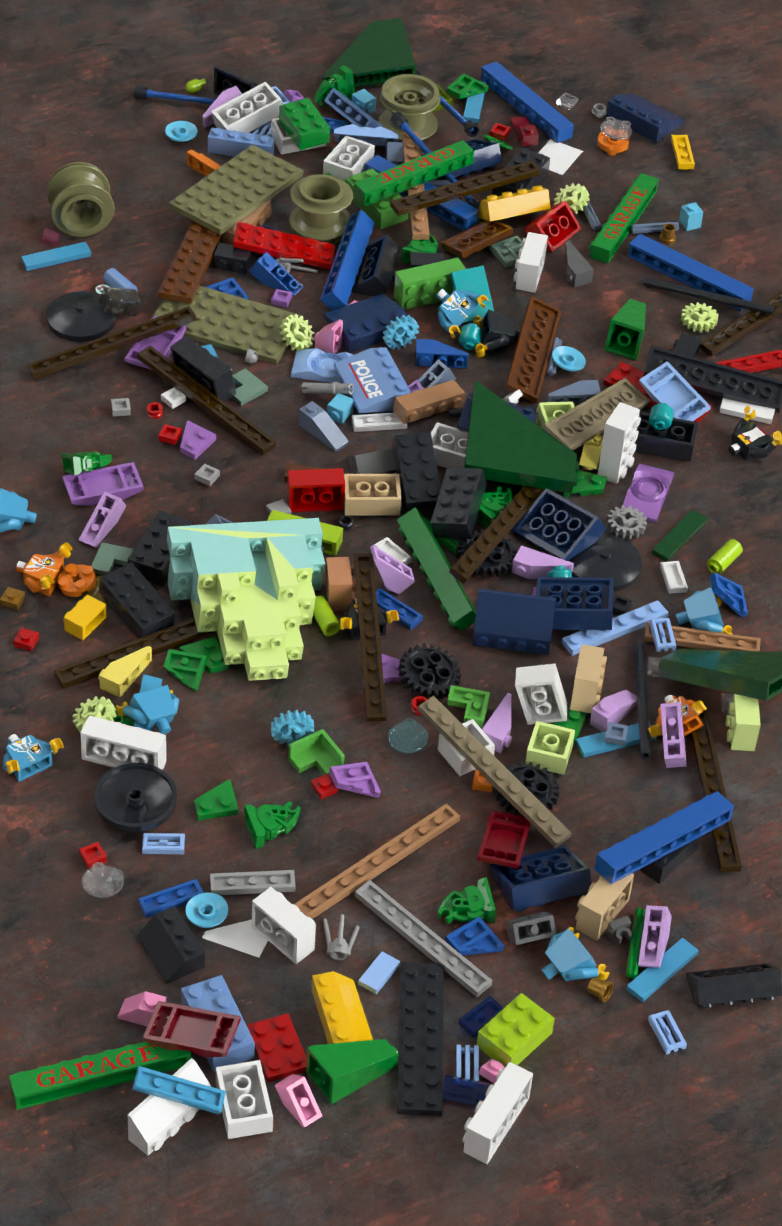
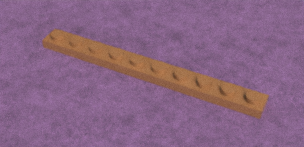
M402 132L404 163L421 157L420 148L405 132ZM424 183L408 189V196L425 191ZM427 208L410 212L412 240H429Z
M448 804L443 805L294 905L306 917L314 919L369 880H372L459 822L460 815Z

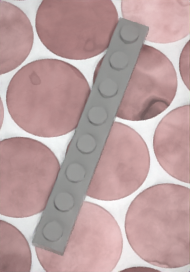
M371 880L355 891V897L433 962L442 965L445 972L473 995L478 997L492 986V979Z

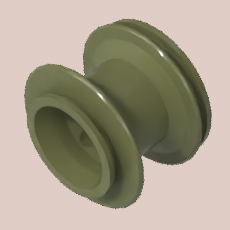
M402 74L388 79L383 84L380 100L387 109L383 111L378 120L383 128L398 134V140L402 141V132L405 131L398 129L391 122V117L395 113L401 112L408 120L410 129L413 132H418L420 140L429 138L437 131L438 120L432 111L438 107L440 95L439 89L433 81L419 75Z
M73 162L60 167L51 176L47 187V198L51 205V218L60 231L70 236L86 237L97 234L108 226L113 218L115 207L110 196L108 179L98 167L86 162Z
M322 174L311 175L298 180L290 190L291 201L297 206L289 216L292 233L300 237L312 238L330 244L340 242L348 219L351 216L346 210L353 200V192L350 186L339 178Z

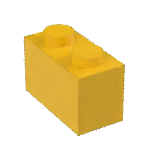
M87 594L82 600L77 602L71 611L65 614L63 619L64 631L84 640L107 618L106 604Z

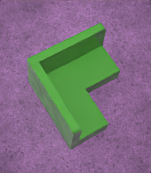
M451 685L447 705L466 708L463 723L473 719L483 729L488 711L490 692Z
M324 729L289 744L288 761L298 773L317 766L322 774L325 775L329 773L330 767L344 765L345 756Z

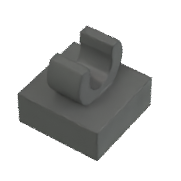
M625 916L608 923L606 935L609 940L615 939L618 944L622 941L621 936H626L628 941L631 940L632 932L630 930L631 921L629 917Z

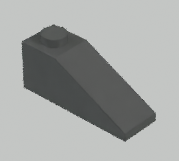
M569 240L566 241L565 267L567 281L574 288L592 283L594 269Z

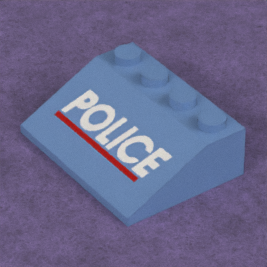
M386 347L370 348L334 363L341 381L346 384H353L354 388L347 389H354L350 397L354 399V405L359 413L392 411L395 397L411 393Z

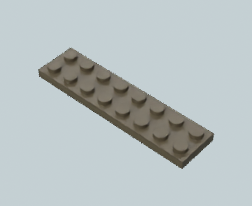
M624 378L545 424L543 430L573 451L604 432L606 421L620 402L641 410L648 406L650 400Z

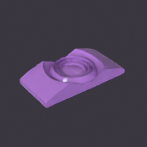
M186 325L136 342L124 358L125 362L150 369L137 359V353L150 345L166 358H169L171 353L170 346L182 339Z
M134 462L85 471L78 475L62 476L71 504L94 506L100 501L104 491L124 500L144 490Z
M639 464L623 503L625 508L632 506L633 510L638 508V512H644L643 517H647L646 521L656 523L674 477V472Z

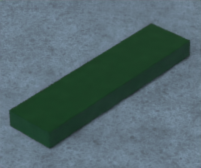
M692 509L652 549V554L668 562L707 523L708 518Z

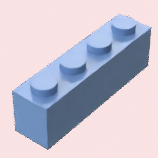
M332 88L324 100L358 127H382V124L334 88Z
M211 128L208 135V153L235 157L251 145H254L274 155L275 137Z

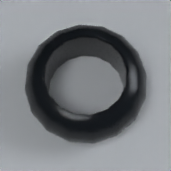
M343 515L338 518L337 525L343 528V530H349L354 526V520L350 516Z

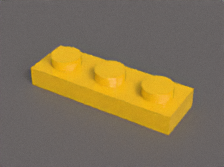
M672 135L671 142L678 169H694L695 162L688 135Z

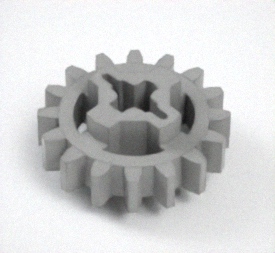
M622 505L621 509L615 507L614 511L610 510V514L607 516V528H610V533L615 532V536L621 535L623 539L626 536L629 539H632V536L638 538L639 534L643 535L644 530H646L647 517H643L644 512H638V508L633 510L632 506L625 508Z

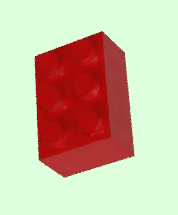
M343 468L288 470L287 501L291 512L344 510L345 477Z

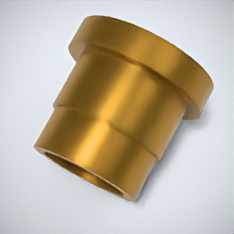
M664 224L659 237L662 243L672 244L676 241V227L673 224Z
M594 977L588 984L587 992L598 997L600 1001L607 1002L613 992L614 984L610 981L605 982Z

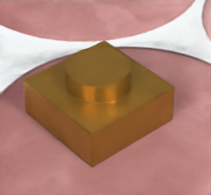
M7 587L0 598V605L18 610L26 598V593Z

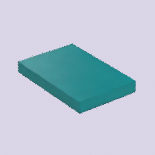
M484 265L450 273L454 291H470L480 296L486 295L489 299V302L487 300L482 302L485 304V308H482L477 303L479 306L463 323L473 321L475 316L483 318L489 309L494 311Z

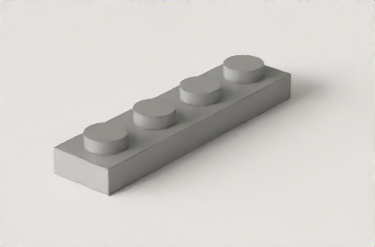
M294 870L210 874L211 893L218 895L263 893L270 887L277 892H295L296 888Z

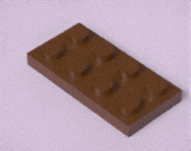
M496 220L485 221L442 241L441 248L460 258H466L470 254L481 251L483 248L491 246L499 240L506 239L513 234V228Z

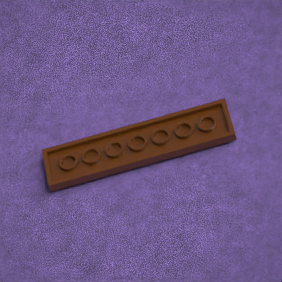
M192 220L158 291V298L191 304L221 241L222 234L219 235Z
M531 296L504 389L512 393L520 390L523 394L521 397L536 404L541 392L562 310Z

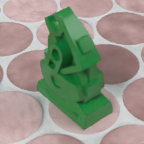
M345 65L341 66L339 73L333 74L328 81L324 80L321 83L313 101L324 107L327 104L324 100L332 88L347 98L352 99V94L355 93L353 71Z
M429 233V240L410 241L407 247L402 248L401 262L409 264L410 252L437 253L438 243L436 239Z
M78 452L71 455L69 453H61L63 472L72 475L92 471L112 462V454Z
M500 486L497 488V492H484L476 521L485 529L512 501L510 488H507L506 493L501 492L502 487Z
M290 801L284 806L265 804L256 808L249 804L245 805L244 820L255 849L263 847L265 839L269 841L276 838L280 833L288 834L296 825L300 814V807L297 806L295 810H290L292 808V802Z
M487 877L479 879L477 887L471 885L465 887L461 892L456 890L451 892L442 902L437 918L441 919L443 915H448L445 917L446 924H450L453 920L471 922L477 917H480L482 920L484 919L488 923H495L496 909Z

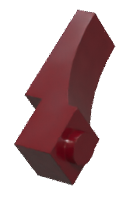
M526 116L510 119L518 142H521L522 146L538 145L539 134L535 125L529 124Z

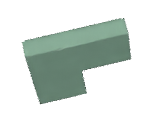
M518 236L489 246V250L505 268L514 266L516 259H520L516 255V252H519L520 248H522V240Z
M246 368L232 375L234 382L239 387L235 389L236 395L231 399L240 406L268 391V386Z
M102 542L91 565L94 573L105 576L111 572L114 564L127 565L128 558L134 549Z

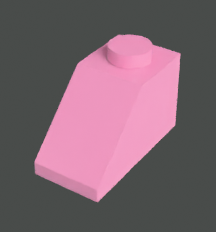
M335 321L324 326L320 332H317L314 337L315 348L326 353L336 354L342 347L343 321Z
M146 991L128 997L122 1004L118 1019L148 1026L158 1001L166 1002V997Z
M292 1074L275 1085L283 1105L302 1127H306L322 1117L304 1076Z

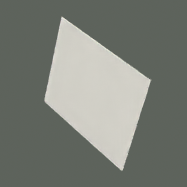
M550 139L539 151V154L550 157V171L563 175L583 151Z
M252 919L207 930L202 937L258 958L268 942L265 937L252 927Z

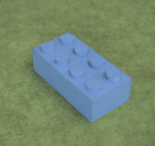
M222 975L181 988V1004L184 1006L241 1017L227 1056L206 1057L213 1072L216 1071V1067L238 1064L254 1058L255 1042Z

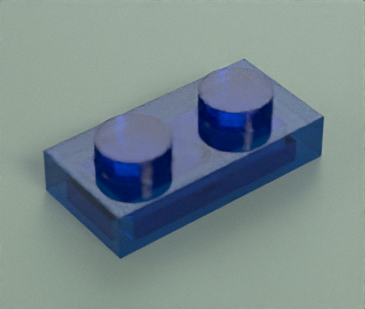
M488 996L462 1016L458 1024L474 1038L478 1035V1031L501 1012L504 1007L494 998Z
M446 1075L442 1092L443 1099L478 1105L479 1101L485 1100L490 1083Z

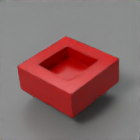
M496 123L490 130L489 136L504 141L509 135L511 127Z
M164 424L158 435V441L176 445L182 434V428Z
M20 628L13 641L14 647L32 651L39 639V632Z
M329 773L311 780V787L320 799L333 795L339 790V788L335 787Z
M99 842L79 849V855L88 869L107 862V856Z

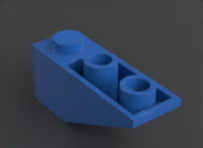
M267 252L249 270L261 283L274 289L292 292V297L303 288Z
M416 339L415 366L431 367L439 359L447 367L468 368L469 353L436 340Z

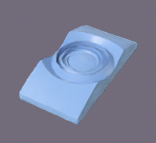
M351 124L334 129V142L338 143L345 136L375 146H385L387 142H398V134L381 126L370 128Z
M318 348L296 351L291 378L330 383L339 382L343 384L334 367V363L353 356V354L348 352L338 354L326 353Z
M668 361L639 380L653 401L658 404L666 403L673 409V418L694 421L711 409L710 405Z

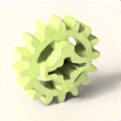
M572 183L570 187L566 185V188H561V193H556L557 197L554 198V205L566 201L572 213L575 212V214H578V210L583 211L582 207L587 206V201L590 200L587 189L579 183L576 186Z
M699 302L696 305L690 303V307L686 305L685 309H682L681 321H683V325H687V329L693 328L694 332L696 330H699L700 333L703 330L709 332V328L714 329V326H717L718 314H716V309L711 310L712 306L706 307L705 303L703 305L699 304Z
M297 314L289 315L282 320L283 324L280 325V328L283 330L280 331V334L284 335L282 340L287 341L286 346L291 345V350L296 348L297 351L308 349L313 345L314 337L312 335L315 333L310 330L312 325L308 326V320L304 321L303 316L298 318Z
M95 696L92 701L87 699V703H80L81 708H76L77 714H73V723L81 733L89 716L100 717L114 722L113 718L116 717V709L110 699L106 700L102 696L99 700Z

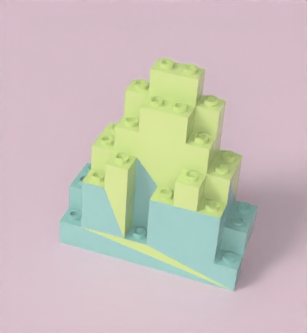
M319 518L168 527L167 545L170 553L168 588L171 600H191L197 631H217L225 665L245 664L248 681L287 678L288 660L302 659L304 645L299 627L300 625L312 624L316 599L314 591L321 590L325 569V560L321 550L323 532Z

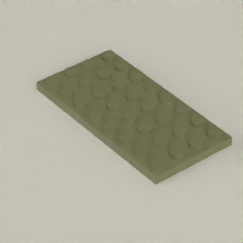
M251 145L170 201L169 208L221 235L303 176L304 170L257 146Z
M199 286L191 304L164 299L151 318L153 319L154 316L159 317L190 306L196 315L197 321L186 325L183 337L188 336L192 340L212 344V346L245 356L249 348L257 352L259 360L277 365L288 347L286 346L287 341L282 340L284 335L280 334V331L283 330L280 328V325L283 324L282 320L289 315H295V313Z

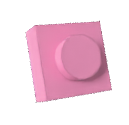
M491 1059L481 1066L479 1074L495 1084L498 1072L501 1068L505 1069V1066L499 1061Z

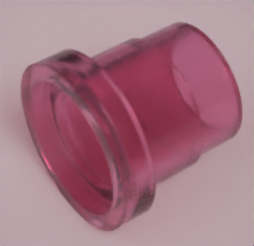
M46 226L41 242L57 245L61 233L51 230L50 227Z

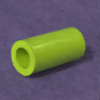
M729 539L707 561L708 570L713 574L717 573L720 575L742 553L743 548L741 544L734 539Z
M315 596L313 612L315 620L325 636L336 634L340 630L338 619L324 596Z

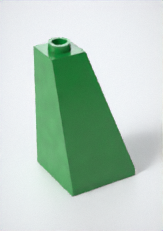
M629 299L611 319L605 351L637 361L645 330L646 303Z
M386 1039L312 1045L307 1048L306 1073L327 1100L333 1104L396 1068L399 1054L395 1046L390 1045Z

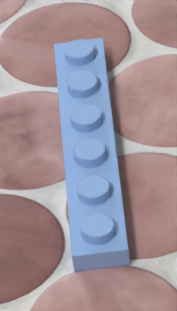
M655 601L613 618L612 630H582L562 638V645L573 656L580 653L581 644L596 647L646 627V622L650 623V619L668 618L669 612L659 601Z

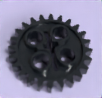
M483 529L481 533L474 530L471 539L459 540L456 551L457 558L460 559L484 532ZM504 537L476 569V576L482 573L483 577L486 574H489L490 578L493 577V574L500 577V572L506 575L507 571L512 570L513 559L516 556L517 549L514 548L515 544H510L511 539L505 540Z
M423 643L422 648L416 644L414 649L410 647L408 652H404L399 662L398 669L400 672L398 675L402 677V683L407 682L406 689L413 688L412 694L417 691L419 692L418 696L424 694L427 699L430 696H434L437 699L438 695L441 699H444L445 694L449 696L451 685H459L462 675L459 673L461 667H456L458 661H452L454 655L447 656L448 650L442 652L440 646L434 649L433 644L430 645V648H427L426 644Z
M522 761L521 766L514 762L513 768L509 765L506 766L547 809H553V804H557L560 792L557 778H553V772L547 773L546 767L541 770L540 764L534 767L532 762L529 765H525L524 761ZM494 787L493 794L496 795L495 800L500 801V807L506 806L505 811L513 810L514 815L520 813Z

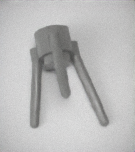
M280 257V259L276 260L288 273L291 269L317 273V270L289 263L303 262V259Z
M341 914L338 938L331 942L328 922L324 918L327 954L335 960L346 959L347 956L351 955V948L360 927L358 925L355 927L347 944L346 940L343 939L344 914Z

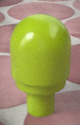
M205 78L201 80L193 79L186 83L185 89L188 93H195L200 91L207 82Z

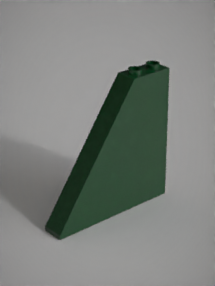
M402 18L371 22L322 76V80L328 81L330 76L339 73V68L343 65L353 71L354 87L382 84L388 79L402 74L416 75V66Z
M475 382L472 392L464 468L483 469L486 480L572 493L573 486L576 487L578 482V476L575 475V472L578 473L579 462L576 461L577 454L482 384Z
M678 649L662 657L659 662L660 677L764 701L782 692V652Z

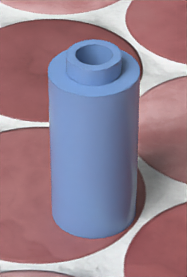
M115 268L105 272L103 281L111 286L125 300H131L136 296L137 287Z

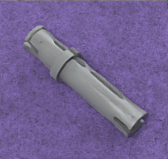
M302 383V387H308L302 389L304 394L323 393L336 396L338 393L352 395L354 389H347L354 388L352 383Z

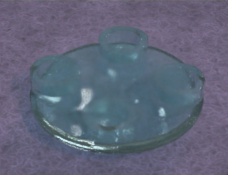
M412 718L406 719L389 730V743L395 750L402 753L417 752L423 749L428 742L427 730Z

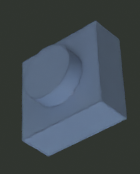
M609 722L605 742L625 746L628 726Z

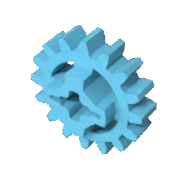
M402 315L400 319L396 317L395 321H390V326H386L387 330L383 331L385 335L383 339L386 345L393 350L395 348L399 350L401 346L405 348L407 343L411 344V340L416 339L415 334L419 333L417 330L419 326L410 315L407 317Z
M288 710L285 715L280 713V718L274 717V722H271V734L274 736V740H279L280 744L287 742V746L314 733L315 728L311 715H306L305 711L298 713V710H295L294 713Z

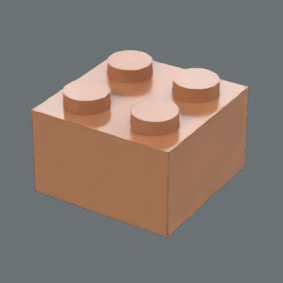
M349 557L326 558L325 589L327 602L332 611H348V606L355 599V593L352 591L356 589L355 578H352L354 576V565H350Z

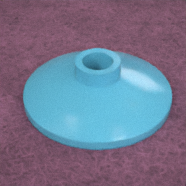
M175 121L167 125L165 133L171 140L185 142L196 137L197 127L187 121Z
M560 346L555 348L552 353L553 361L559 367L568 371H579L586 364L583 354L572 347Z
M215 893L198 894L191 898L186 905L188 920L202 928L217 926L228 915L227 902L223 897Z

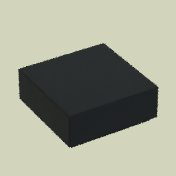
M615 594L613 596V613L617 615L627 613L632 605V600Z

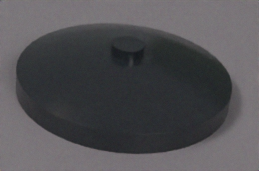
M84 291L71 292L56 298L48 306L46 312L47 325L60 338L75 342L92 341L105 336L113 329L116 323V310L114 305L102 295Z
M602 534L593 545L568 560L574 563L572 577L614 578L613 592L623 590L634 584L640 575L642 559L638 550L627 540L611 534Z
M128 763L109 770L100 778L94 791V803L99 816L110 826L123 831L140 832L158 827L170 818L177 804V790L172 778L162 769L145 763Z

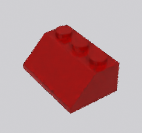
M566 201L550 207L551 209L545 211L524 228L526 234L531 232L547 235L546 250L550 253L582 229Z

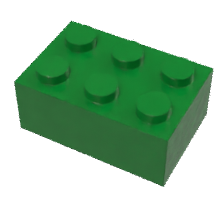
M309 98L279 106V122L300 151L329 142L330 127Z

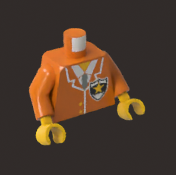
M63 543L59 550L53 554H35L29 563L19 561L16 566V572L23 574L24 585L33 593L41 592L51 596L58 584L60 573L64 571V557L69 558L71 555L70 551L73 548L69 543Z
M674 695L665 697V703L681 702L684 736L704 726L698 715L703 710H707L701 700L695 702L693 700H685L683 696L675 698ZM661 707L658 709L659 716L656 719L655 725L648 728L652 739L655 736L663 735Z

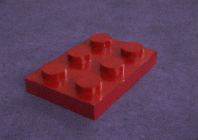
M288 1013L247 1024V1028L255 1042V1052L258 1060L261 1062L267 1082L286 1078L292 1074L296 1075L306 1072L307 1057Z

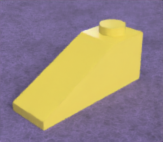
M599 434L584 443L579 463L584 469L593 470L598 468L603 435Z
M147 646L111 662L99 674L100 689L120 698L152 661V647Z

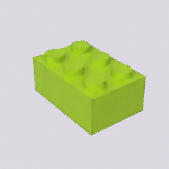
M521 993L478 1031L477 1046L491 1059L499 1061L505 1067L509 1062L518 1065L552 1034L555 1018Z

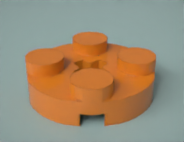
M606 129L599 133L597 146L606 151L608 155L614 156L616 153L628 149L629 136L621 130L612 132V129Z
M68 564L58 577L59 588L64 595L69 597L82 596V592L86 590L90 592L97 582L93 567L87 565Z

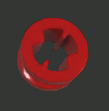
M158 402L150 403L147 406L148 416L152 419L161 418L163 416V406Z
M423 696L413 698L411 702L412 713L423 716L418 711L417 705H421L428 699Z

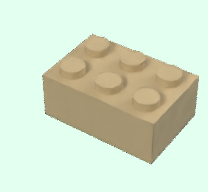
M344 474L345 515H400L401 489L399 474Z
M581 644L570 710L591 713L592 708L600 702L607 656H603L604 648Z
M632 873L613 884H610L600 875L599 880L591 884L588 894L586 896L583 895L578 901L577 907H579V911L575 916L577 920L576 930L598 941L607 929L608 923L616 918L629 901L634 874Z

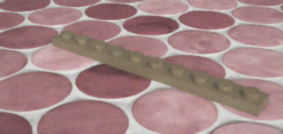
M434 696L419 705L418 711L555 848L570 838L571 832Z

